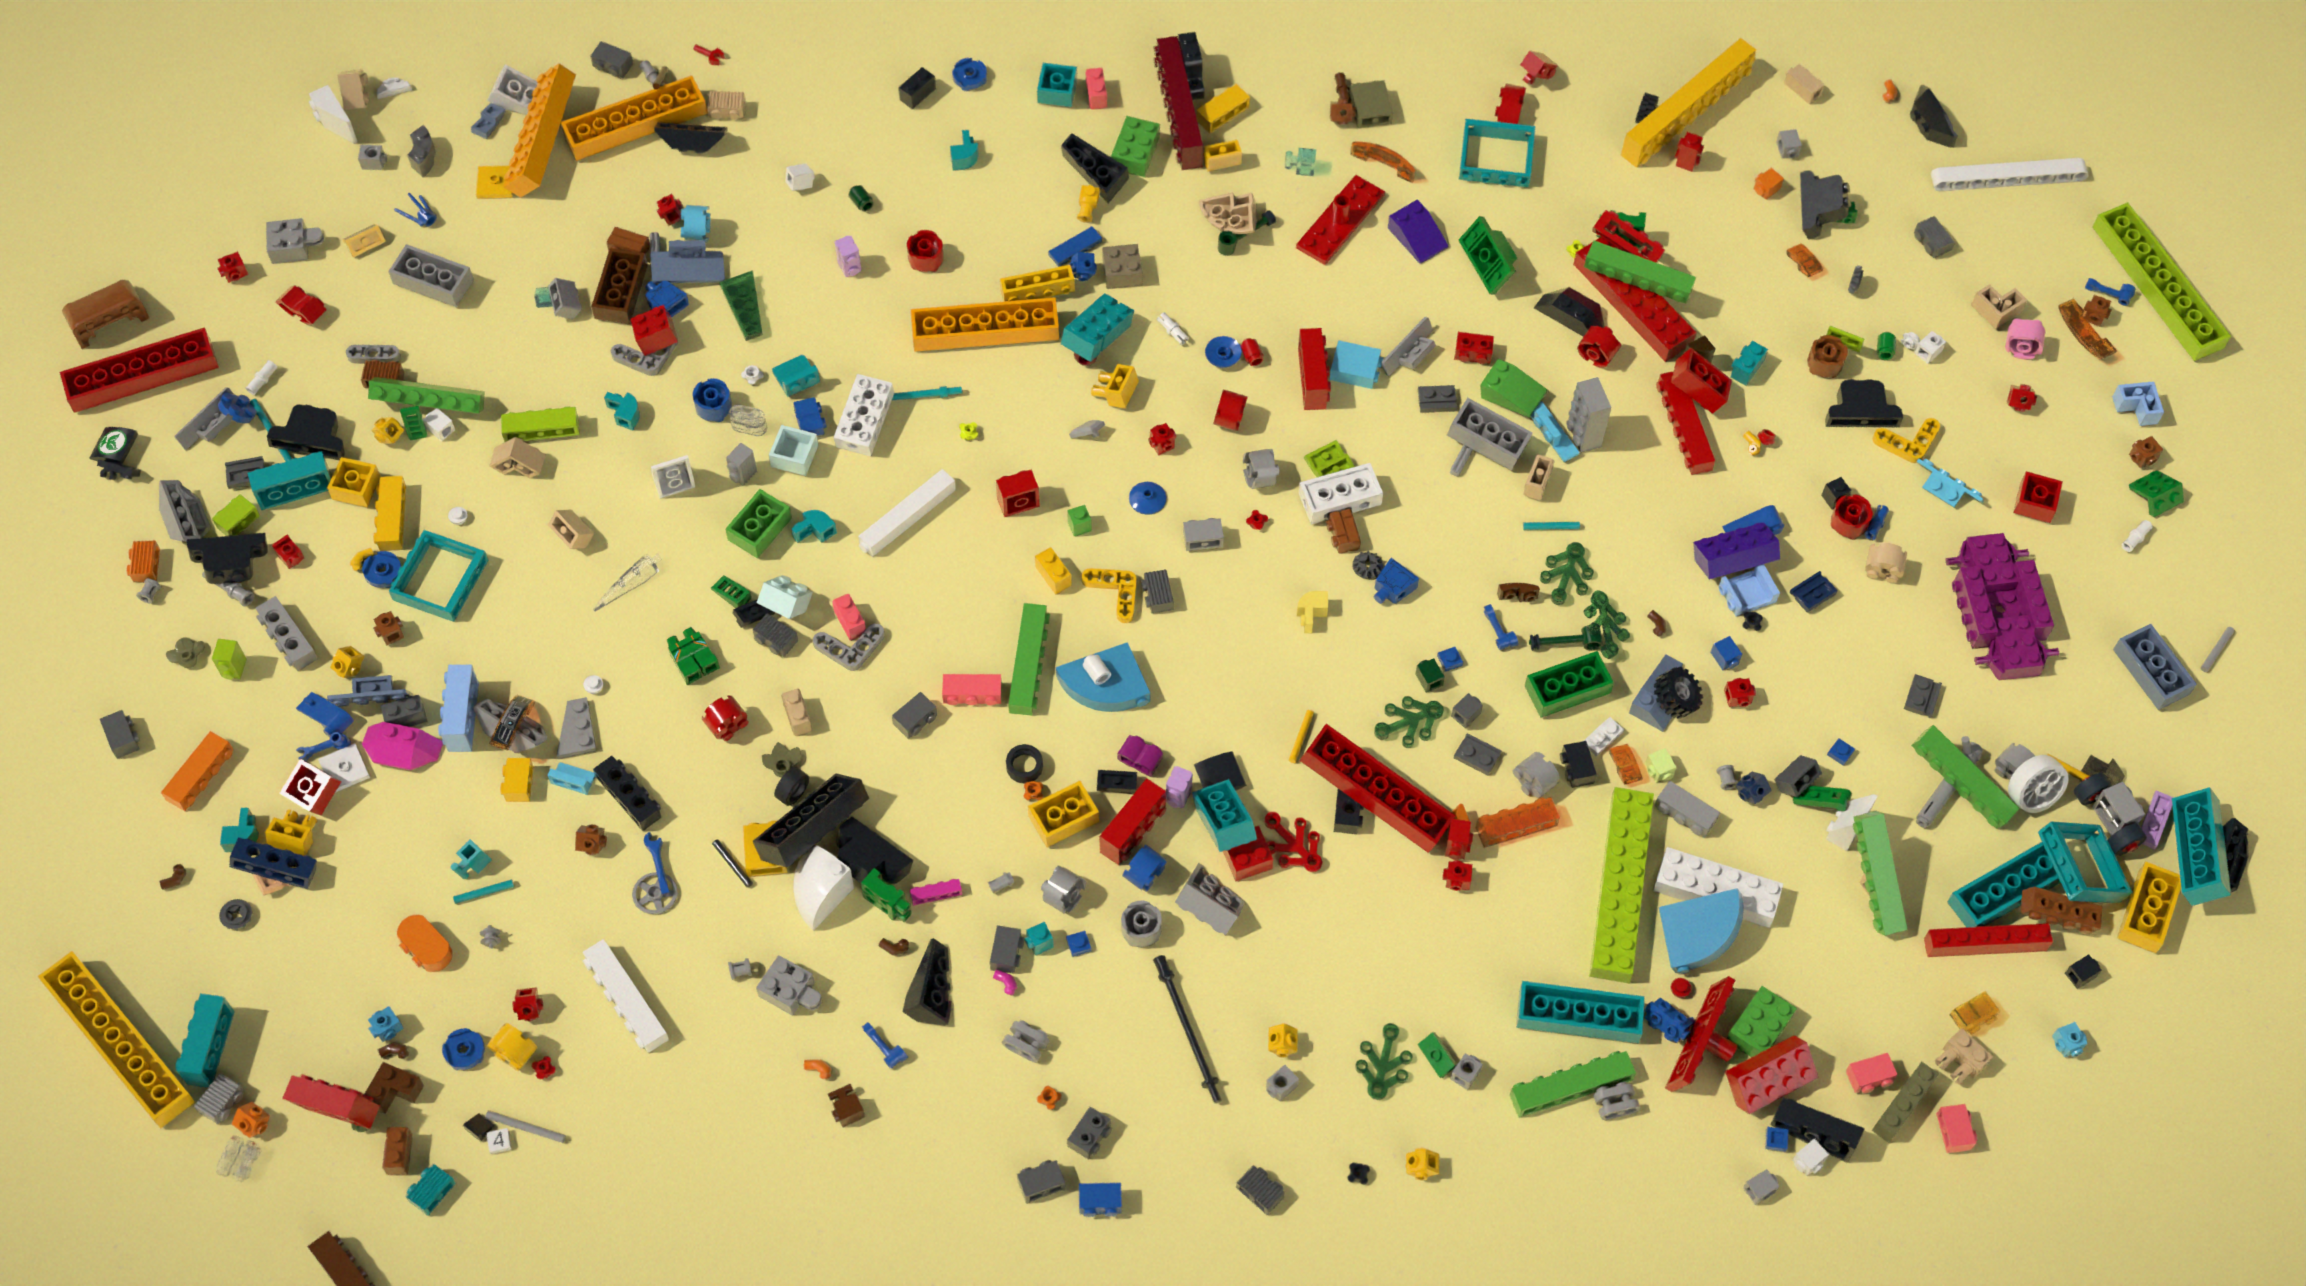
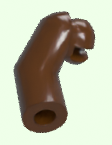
M1652 610L1647 617L1655 623L1656 627L1653 629V633L1660 637L1667 630L1666 621L1657 612Z
M176 864L173 867L174 873L170 878L159 881L162 890L181 884L186 875V869L182 864Z
M883 938L878 946L891 955H898L908 951L909 942L906 939H901L898 943L893 944Z
M396 1042L378 1049L381 1058L393 1053L397 1054L399 1059L406 1058L409 1055L408 1047L405 1044Z

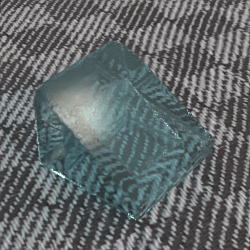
M548 287L536 288L535 302L537 308L553 307Z

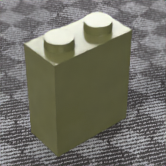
M1384 80L1350 85L1349 95L1352 106H1355V120L1358 128L1392 124L1393 110Z

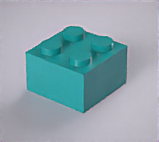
M1042 63L1037 87V102L1072 107L1077 84V67Z

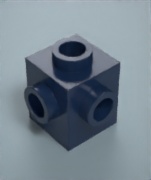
M1753 771L1742 777L1741 781L1736 784L1739 797L1743 801L1753 804L1760 802L1764 796L1772 791L1765 775Z

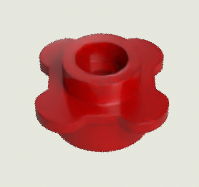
M1253 510L1252 515L1246 519V523L1255 530H1261L1264 523L1268 521V516L1260 514L1258 510Z
M545 1056L542 1060L532 1063V1068L537 1073V1079L547 1078L556 1071L555 1067L551 1064L549 1056Z

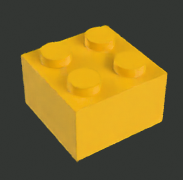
M341 457L327 489L332 500L368 508L381 475L375 464Z

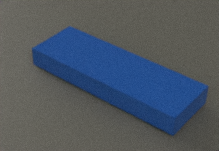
M1091 226L1048 251V255L1059 267L1070 261L1071 257L1077 252H1085L1101 243L1102 237Z

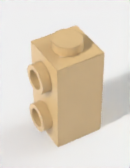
M1798 64L1786 72L1784 84L1808 104L1821 96L1824 84L1820 79L1812 75L1808 69Z

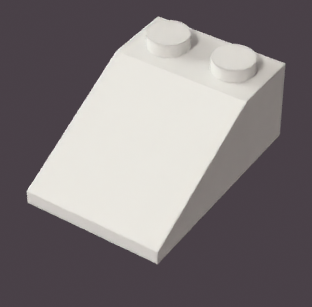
M505 64L497 77L487 101L505 110L527 115L528 105L533 98L532 92L538 82Z
M326 85L309 93L311 98L309 104L312 110L315 111L313 115L316 121H320L324 128L353 144L358 143L351 122L330 87Z
M688 455L651 466V473L659 498L695 488Z
M1873 794L1848 801L1846 810H1838L1835 815L1838 817L1836 822L1831 821L1826 829L1829 832L1826 840L1847 851L1857 836L1853 829V817L1869 813L1878 796Z

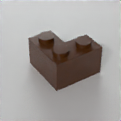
M382 1062L364 1095L374 1098L373 1102L380 1105L378 1111L386 1114L396 1096L414 1104L424 1084L420 1077Z

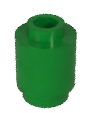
M1883 332L1877 338V354L1882 360L1892 359L1896 350V336L1890 332Z

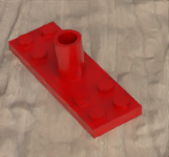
M1355 175L1297 242L1296 249L1326 265L1384 197L1385 191Z
M1728 976L1710 986L1695 1023L1691 1028V1033L1687 1037L1665 1086V1089L1670 1092L1682 1089L1694 1081L1696 1077L1694 1072L1704 1059L1702 1055L1705 1049L1725 1062H1728L1733 1057L1737 1044L1714 1031L1719 1016L1726 1010L1727 1005L1725 1003L1734 992L1733 985L1736 980Z

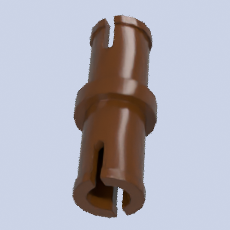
M1339 72L1334 76L1337 85L1336 92L1339 94L1340 99H1348V102H1351L1349 95L1350 87L1346 82V75Z

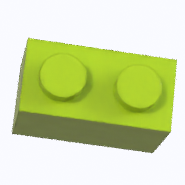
M239 494L226 507L218 511L212 520L216 528L224 535L233 536L239 535L260 515L256 506Z
M218 638L212 661L221 677L228 680L233 678L241 679L247 658L240 645L235 640Z

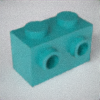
M1753 340L1748 346L1745 345L1740 353V358L1736 357L1731 365L1733 368L1731 378L1747 386L1763 364L1768 349Z

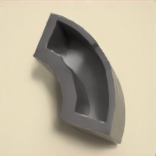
M422 125L410 134L413 148L409 152L408 158L411 167L424 177L434 165L436 152L428 129Z

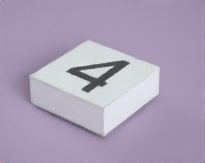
M508 1128L487 1132L490 1154L511 1150Z

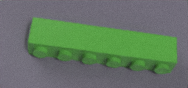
M1593 241L1584 265L1585 268L1591 271L1599 272L1608 277L1621 280L1624 283L1638 286L1641 289L1652 291L1660 296H1666L1687 304L1696 280L1695 276L1597 241Z
M374 377L369 381L368 399L471 413H480L484 409L485 391Z
M1024 603L1008 704L1009 713L1032 716L1033 709H1037L1038 697H1035V693L1039 692L1040 680L1037 679L1038 674L1042 675L1043 663H1040V659L1045 656V646L1042 645L1043 641H1047L1048 635L1045 625L1050 622V613H1047V605Z
M1934 725L1927 728L1911 745L1918 755L1927 760L1930 766L1944 777V780L1951 784L1961 797L1967 799L1973 808L1980 812L1987 819V822L1996 829L2005 825L2018 811L2019 807Z
M1873 811L1854 816L1853 829L1858 837L1857 849L1862 856L1861 868L1867 880L1865 881V887L1870 895L1869 907L1874 914L1873 926L1878 933L1885 936L1908 930L1884 813Z
M1615 1051L1606 1058H1594L1588 1064L1582 1065L1579 1063L1566 1071L1557 1070L1551 1076L1545 1078L1544 1076H1539L1526 1084L1524 1082L1517 1083L1511 1089L1510 1098L1518 1117H1522L1596 1093V1090L1601 1087L1611 1088L1621 1082L1632 1081L1636 1071L1627 1051L1621 1053L1620 1051Z

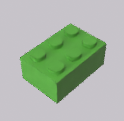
M1126 116L1111 157L1128 167L1129 174L1145 177L1160 138V124Z
M759 489L726 527L728 541L758 559L792 519L790 507Z
M1761 986L1729 1032L1727 1039L1737 1044L1739 1050L1753 1057L1774 1045L1797 1008L1764 986Z

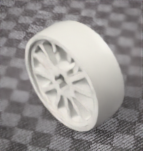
M2038 755L2021 764L2013 773L2008 785L2009 796L2019 808L2028 813L2044 811L2055 804L2065 792L2068 785V773L2051 756Z

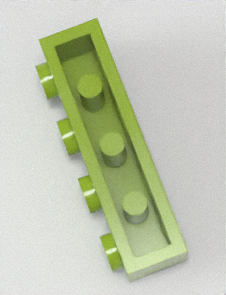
M566 406L557 409L548 408L539 411L529 410L520 413L510 412L501 414L502 436L504 441L507 442L515 437L529 441L579 435V418L576 407Z

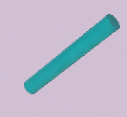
M1523 522V530L1580 529V522Z
M511 879L453 896V900L457 904L512 888L514 884Z

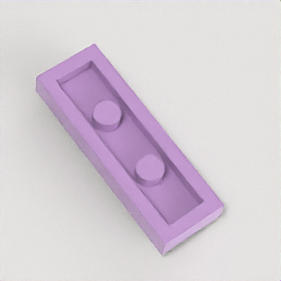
M2157 790L2153 794L2141 826L2142 831L2147 837L2142 843L2143 845L2156 849L2172 808V798L2174 797Z

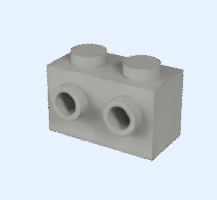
M1221 518L1183 522L1186 551L1223 547L1224 536Z

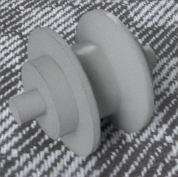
M488 925V928L480 932V935L484 937L480 941L481 944L489 947V949H493V946L501 942V939L497 937L500 934V930L492 927V925Z

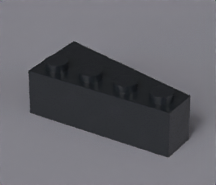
M1784 1097L1770 1124L1775 1128L1788 1129L1789 1135L1807 1144L1815 1139L1828 1154L1846 1163L1856 1150L1865 1130L1861 1126Z

